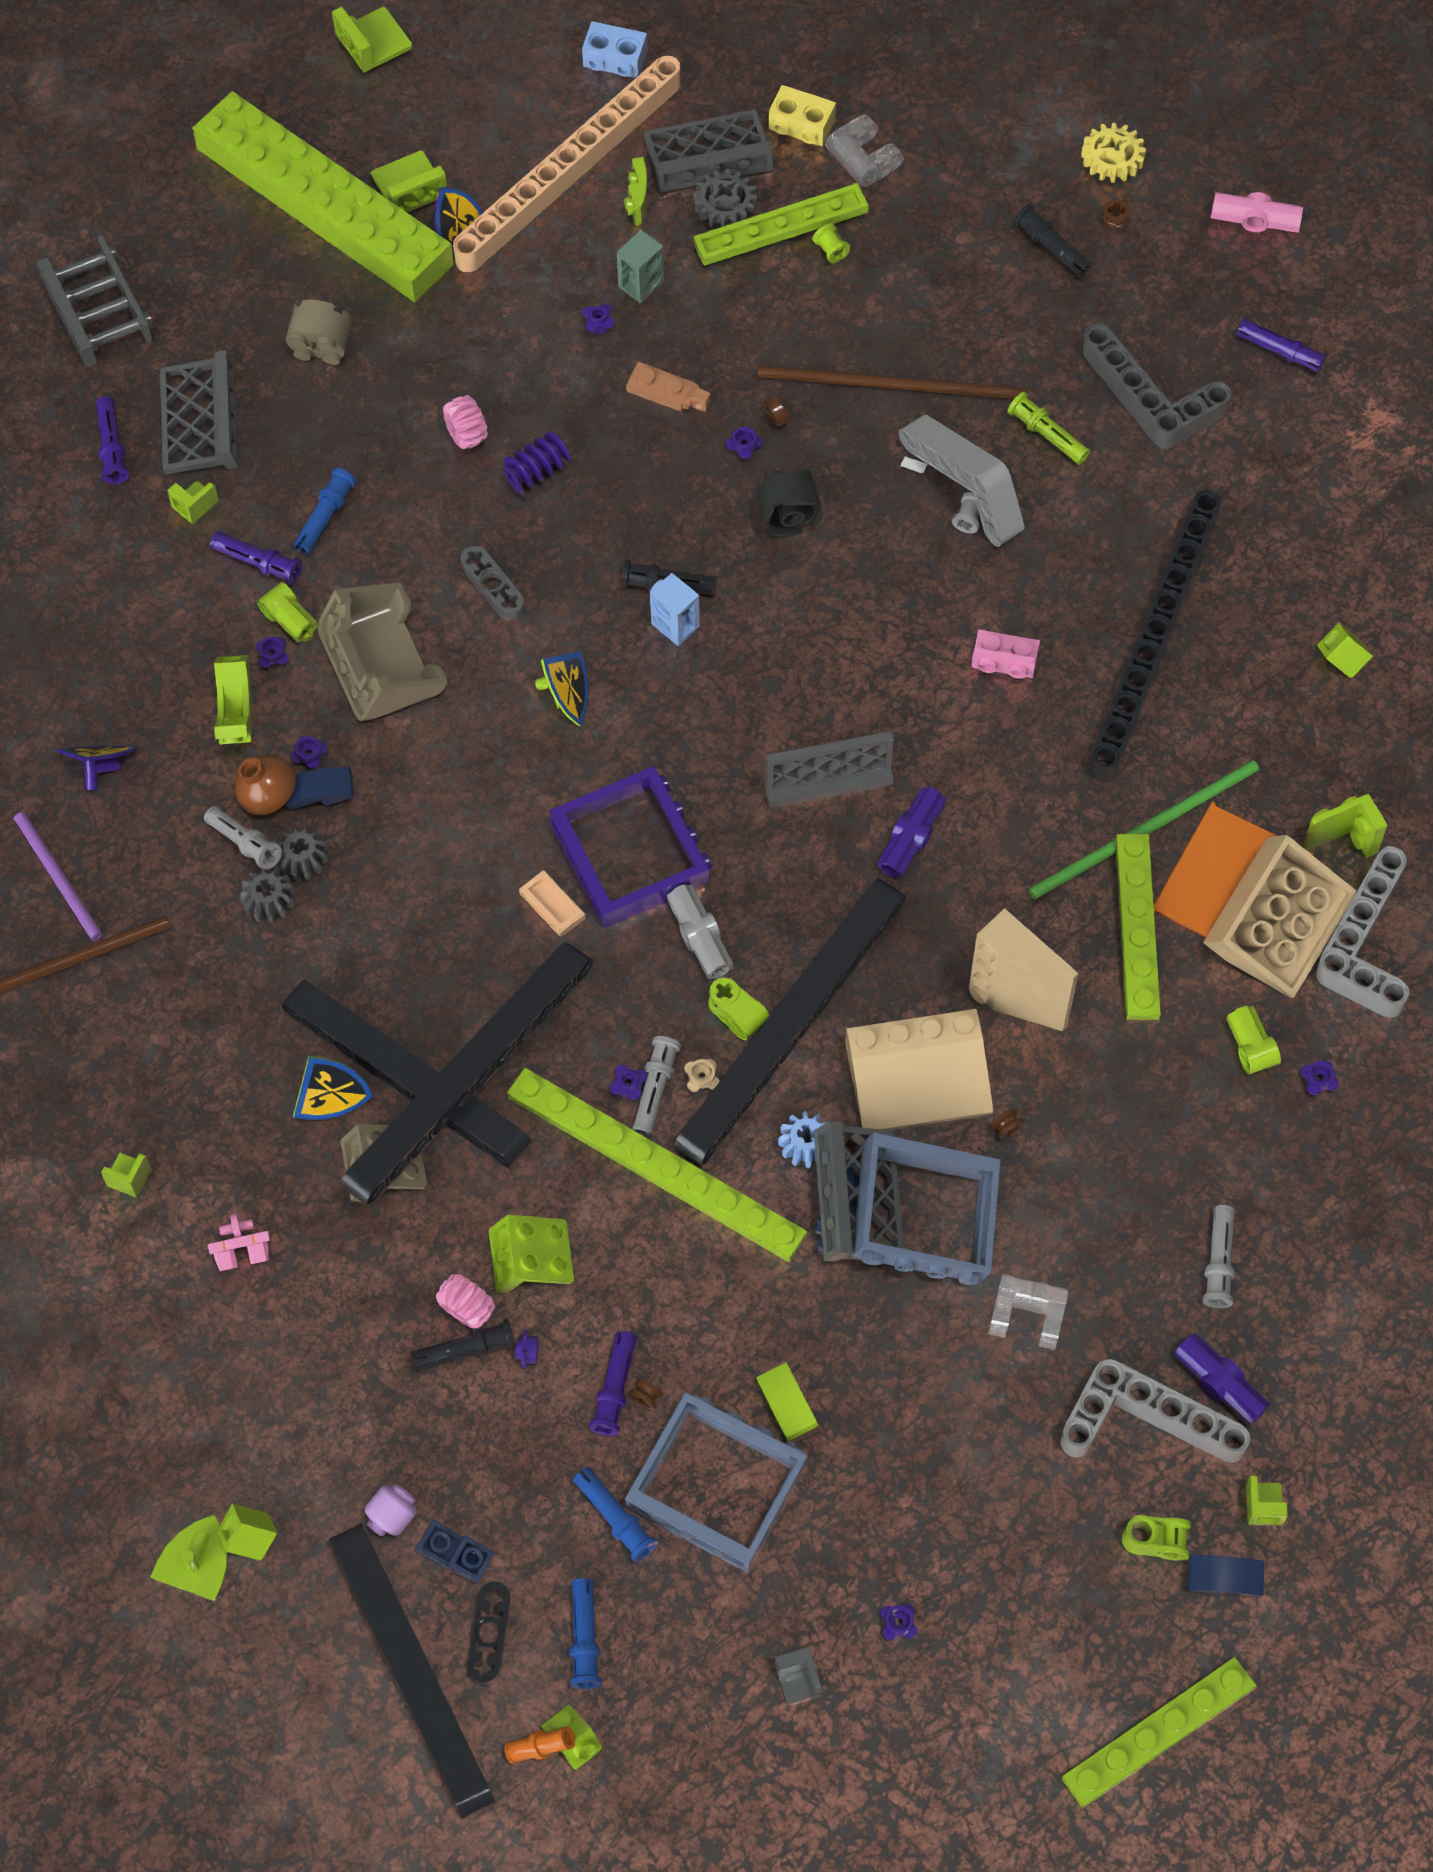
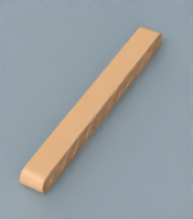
M673 56L658 58L463 230L453 242L456 267L463 272L477 270L672 97L681 85L679 61Z

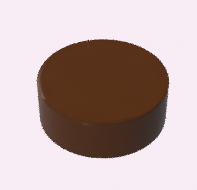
M775 395L764 400L765 410L775 426L780 427L789 422L783 405Z

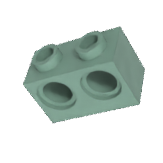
M642 230L617 251L618 287L639 303L643 302L664 282L663 246L656 237L649 236Z

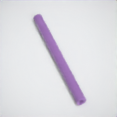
M18 813L15 815L14 820L91 941L99 940L103 933L26 813Z

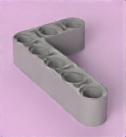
M925 414L899 430L900 441L910 453L973 492L984 532L993 545L1000 547L1024 531V522L1011 475L1003 462Z
M1387 846L1378 853L1322 953L1316 970V978L1320 984L1388 1018L1396 1017L1403 1011L1409 996V987L1401 979L1357 956L1396 888L1407 862L1406 855L1401 849L1394 846ZM1384 863L1392 864L1396 869H1389L1384 866ZM1369 889H1378L1382 894H1374ZM1355 914H1363L1368 919L1361 920L1357 918ZM1341 939H1348L1354 945H1345L1341 942ZM1326 965H1335L1339 968V971H1331ZM1355 980H1365L1369 986H1361ZM1385 995H1394L1399 1001H1391Z
M1107 1359L1099 1362L1095 1367L1067 1420L1061 1437V1447L1071 1457L1076 1458L1086 1455L1091 1449L1113 1405L1228 1463H1234L1243 1458L1251 1439L1250 1433L1243 1425L1118 1361ZM1110 1374L1116 1379V1383L1113 1385L1104 1384L1099 1376ZM1137 1389L1142 1390L1147 1395V1399L1143 1401L1136 1400L1130 1392ZM1095 1403L1101 1408V1412L1091 1414L1086 1411L1084 1405ZM1166 1405L1173 1406L1177 1409L1179 1415L1174 1417L1167 1416L1163 1413L1161 1407ZM1202 1421L1208 1425L1210 1431L1206 1433L1198 1432L1194 1428L1193 1423ZM1080 1432L1085 1436L1086 1441L1075 1443L1070 1439L1069 1434ZM1227 1437L1236 1438L1240 1442L1241 1447L1238 1449L1230 1448L1226 1445L1224 1439Z

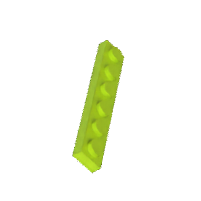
M858 183L693 236V244L703 265L706 266L819 229L829 223L835 224L868 213L869 205Z
M1117 834L1115 846L1126 1020H1159L1161 1013L1149 834Z
M1235 1657L1063 1775L1062 1781L1081 1808H1085L1256 1688L1255 1683Z

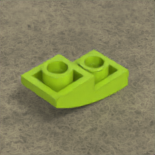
M639 157L632 159V171L628 172L630 183L628 185V197L624 198L627 215H633L636 226L642 225L647 209V173L644 158Z
M787 1362L756 1377L788 1441L819 1426Z

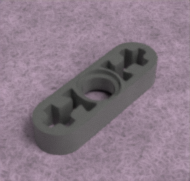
M479 546L466 548L461 554V566L464 574L502 619L507 621L519 619L525 610L523 595L485 549ZM473 558L475 561L480 560L481 569L483 570L481 573L480 569L475 563L470 564V559ZM489 578H497L501 581V584L495 589H489L484 586V582ZM504 594L509 603H516L515 608L505 607V600L502 597Z

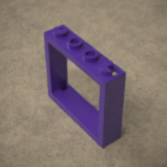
M654 766L549 810L551 826L604 929L667 902V895L680 885H692L694 889H698L709 884V870L712 869L710 860L705 852H699L696 846L698 839L691 826L686 827L682 820L685 816L680 803L677 800L672 801L669 795L671 789L664 775L659 776ZM652 788L693 867L611 902L570 822Z

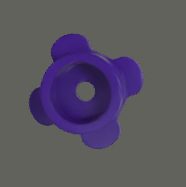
M603 303L593 308L587 306L583 309L582 315L587 320L585 325L587 331L602 334L614 327L615 321L611 318V306L609 304Z
M749 427L736 429L733 432L732 438H728L726 441V447L729 450H735L742 459H749L752 456V452L762 446V438L756 436L755 431Z
M270 636L256 644V650L260 653L258 663L262 668L288 663L289 655L285 653L286 640L282 637Z
M302 736L295 745V751L291 753V760L295 764L303 763L309 769H317L320 766L319 760L321 756L328 750L327 745L324 742H319L314 737ZM307 751H312L310 755L306 754Z
M1327 1060L1317 1061L1311 1066L1305 1065L1301 1069V1076L1306 1078L1308 1084L1307 1091L1311 1095H1318L1320 1091L1327 1089L1334 1091L1339 1085L1338 1079L1334 1078L1333 1066ZM1320 1075L1323 1077V1079L1318 1080L1317 1076Z
M626 1065L617 1066L615 1069L616 1078L610 1084V1091L612 1094L620 1095L626 1099H639L642 1095V1083L647 1079L646 1072L642 1069L637 1071L628 1069ZM631 1080V1084L627 1085L625 1081Z
M524 1330L523 1339L517 1338L516 1359H521L522 1368L526 1369L527 1363L536 1364L538 1358L539 1337L528 1336V1330Z
M904 1604L903 1606L896 1605L893 1607L887 1605L882 1608L880 1615L885 1623V1628L882 1632L885 1639L892 1641L896 1637L905 1636L907 1639H912L916 1636L917 1627L913 1622L915 1608L912 1605ZM897 1619L902 1620L901 1625L896 1624Z

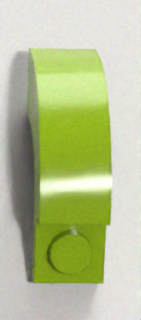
M248 655L216 657L214 668L218 714L214 726L215 739H219V745L251 742L253 719Z

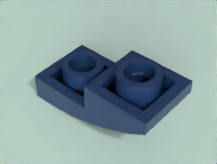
M334 767L295 774V789L286 805L291 810L317 801H321L325 806L354 797L352 770L349 767Z
M434 1519L414 1550L437 1565L476 1584L481 1579L495 1552L467 1535L463 1537Z
M1189 1555L1188 1591L1217 1595L1228 1593L1250 1597L1264 1596V1560L1213 1555Z

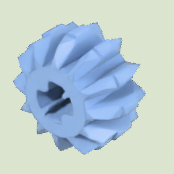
M804 1111L800 1120L796 1116L791 1115L789 1117L790 1125L783 1124L781 1126L780 1132L783 1135L778 1138V1145L784 1147L782 1150L784 1158L793 1157L792 1164L794 1167L799 1165L801 1161H805V1166L809 1169L811 1168L812 1160L816 1162L814 1130L829 1122L820 1123L821 1115L819 1113L810 1119L808 1118V1113ZM802 1137H809L810 1143H804Z

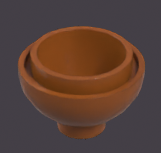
M260 755L248 758L241 763L235 781L236 798L240 805L251 814L266 815L275 812L289 800L295 789V771L286 760L276 755Z

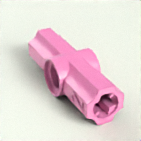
M1216 192L1211 218L1242 223V226L1251 232H1263L1267 228L1299 233L1303 206L1273 202L1270 196L1261 192L1251 193L1247 197Z

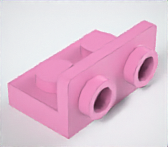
M978 629L971 668L979 669L985 673L999 672L1009 674L1014 678L1021 679L1026 677L1033 679L1040 640Z

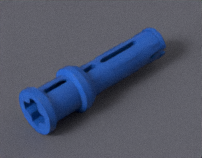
M334 468L328 485L320 490L318 497L320 501L292 544L293 548L299 553L305 549L303 554L310 555L312 548L335 510L343 508L345 504L344 498L350 488L356 486V478L344 469Z
M590 1467L582 1469L583 1476L580 1472L577 1473L573 1478L574 1484L581 1489L612 1526V1536L615 1540H621L632 1553L631 1559L636 1563L650 1555L657 1547L658 1541L654 1537L650 1538L639 1525L640 1519L636 1515H628Z
M587 1578L571 1581L574 1645L569 1650V1657L573 1659L574 1678L570 1680V1686L581 1690L595 1689L602 1686V1678L598 1677L597 1659L601 1656V1649L595 1642L594 1580H587Z

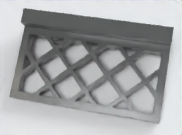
M756 109L643 132L660 193L696 186L697 182L704 183L703 176L706 174L711 178L714 177V170H718L720 175L724 174L726 169L730 170V175H735L739 171L741 176L773 170L772 146L770 140L767 141ZM743 122H753V125L748 130L738 126ZM720 127L725 129L721 135L710 132L713 128ZM688 133L696 135L692 141L682 138L684 134ZM731 133L742 136L738 142L727 139ZM703 138L714 142L710 148L699 144ZM658 139L668 140L664 147L652 141ZM749 139L758 142L754 144L745 145L749 141ZM675 144L685 147L681 154L672 151L671 148ZM721 145L729 148L717 151ZM692 151L700 153L699 155L689 156ZM664 157L673 159L669 161L660 162Z
M227 350L215 352V358L160 368L162 465L165 475L218 465H225L227 470L239 468L235 365ZM212 369V376L205 383L196 379L202 371ZM176 375L184 376L185 379L176 388L169 385V377ZM191 383H194L200 388L189 399L182 392ZM206 393H209L213 396V401L204 409L197 402ZM179 398L186 404L175 414L170 411L169 407ZM194 408L201 414L189 424L183 418ZM209 418L214 422V426L207 434H204L198 428ZM180 423L187 429L176 440L170 436V432ZM194 433L202 439L191 450L183 444ZM208 443L215 447V456L202 458L198 455ZM179 448L187 453L181 462L171 463V457Z
M892 731L766 755L763 785L769 808L893 785L894 778L891 766L894 738Z
M830 1121L814 1130L824 1261H838L840 1259L862 1260L851 1257L853 1253L851 1235L854 1233L855 1217L849 1212V1202L853 1198L857 1202L859 1183L854 1187L847 1180L846 1169L851 1166L860 1176L861 1164L856 1158L862 1152L863 1143L873 1132L894 1137V1130L843 1126L842 1122ZM843 1136H850L859 1146L852 1155L844 1147ZM877 1159L876 1171L879 1168L885 1174L887 1186L882 1189L875 1181L874 1193L877 1195V1198L873 1201L871 1219L880 1230L874 1237L870 1235L869 1242L877 1243L885 1233L892 1241L893 1247L904 1249L897 1163ZM881 1201L890 1210V1218L887 1222L874 1210Z

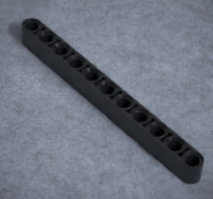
M1201 490L1193 498L1093 749L1089 768L1090 775L1098 782L1112 781L1119 771L1207 548L1221 505L1220 496L1213 490ZM1181 557H1187L1191 560H1184ZM1171 582H1178L1181 585H1174ZM1161 607H1168L1171 610H1164ZM1151 632H1158L1161 635L1156 636L1151 634ZM1146 657L1152 661H1144L1141 658ZM1130 683H1138L1141 686L1134 687ZM1120 709H1129L1131 712L1125 713L1122 712ZM1116 734L1119 735L1121 738L1114 739L1109 735ZM1105 760L1110 762L1111 764L1103 765L1099 761Z
M880 878L872 883L681 1131L674 1144L675 1149L701 1166L709 1161L898 914L905 902V894Z
M569 942L562 943L349 1167L341 1179L340 1186L365 1205L370 1206L587 976L593 965V959Z

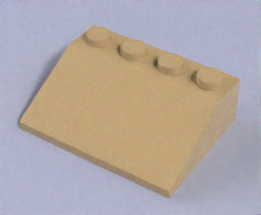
M1288 835L1267 837L1203 943L1227 962L1284 995L1294 998L1357 891Z
M1004 908L977 934L969 990L972 997L978 1003L986 1004L994 1011L1064 1031L1068 1025L1079 973Z
M977 1009L846 1028L845 1045L861 1128L895 1130L993 1114L984 1042Z

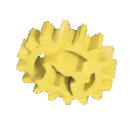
M1112 123L1111 128L1107 129L1104 124H1101L1100 132L1092 129L1090 137L1085 136L1081 153V157L1084 158L1083 165L1084 167L1090 166L1089 174L1091 175L1098 172L1100 174L1099 180L1101 181L1106 176L1110 177L1111 183L1115 182L1116 177L1126 181L1127 174L1135 177L1137 169H1142L1145 159L1146 148H1143V138L1137 139L1138 132L1136 130L1130 133L1127 132L1128 125L1118 129L1116 123Z

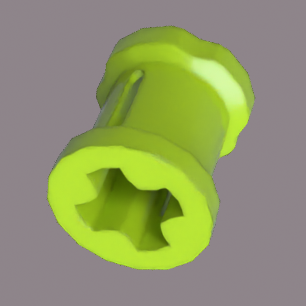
M829 223L815 232L813 242L822 247L827 254V260L833 264L848 255L850 244L843 241L836 233V226Z

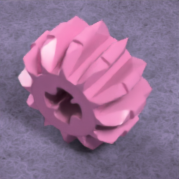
M469 395L456 397L443 406V418L446 422V427L454 443L460 448H472L487 438L488 432L484 420L485 417L482 415L481 408L477 406L476 401Z
M452 1274L448 1280L443 1282L439 1292L436 1294L439 1305L469 1328L481 1327L490 1318L491 1312L495 1308L492 1297L487 1295L486 1291L460 1274Z

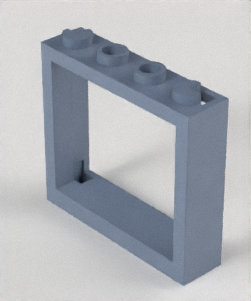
M873 1132L863 1143L852 1245L853 1253L851 1257L860 1258L862 1262L869 1265H880L882 1263L893 1265L896 1270L903 1272L914 1270L926 1272V1275L932 1278H956L965 1285L980 1283L991 1274L1000 1159ZM877 1159L978 1180L971 1263L869 1242Z
M685 1392L626 1496V1509L749 1573L807 1467L808 1456L803 1454L804 1451L796 1448L795 1443L787 1441L784 1444L774 1439L773 1433L766 1428L758 1425L753 1428L744 1423L743 1418L731 1410L722 1412L713 1407V1403L706 1397H703V1399L696 1395L693 1397ZM689 1417L791 1468L748 1548L646 1495Z

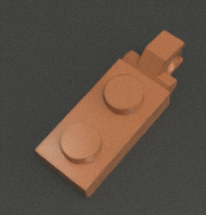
M641 362L637 363L626 384V391L680 412L682 409L689 410L690 407L706 412L711 402V394L700 389L699 385L693 383V381Z

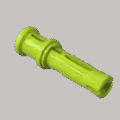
M1021 392L1016 396L1007 410L1010 416H1017L1027 425L1026 428L1030 432H1039L1055 447L1076 462L1078 466L1088 458L1091 450L1049 418L1047 409L1044 407L1039 408L1028 399L1029 395L1026 392Z

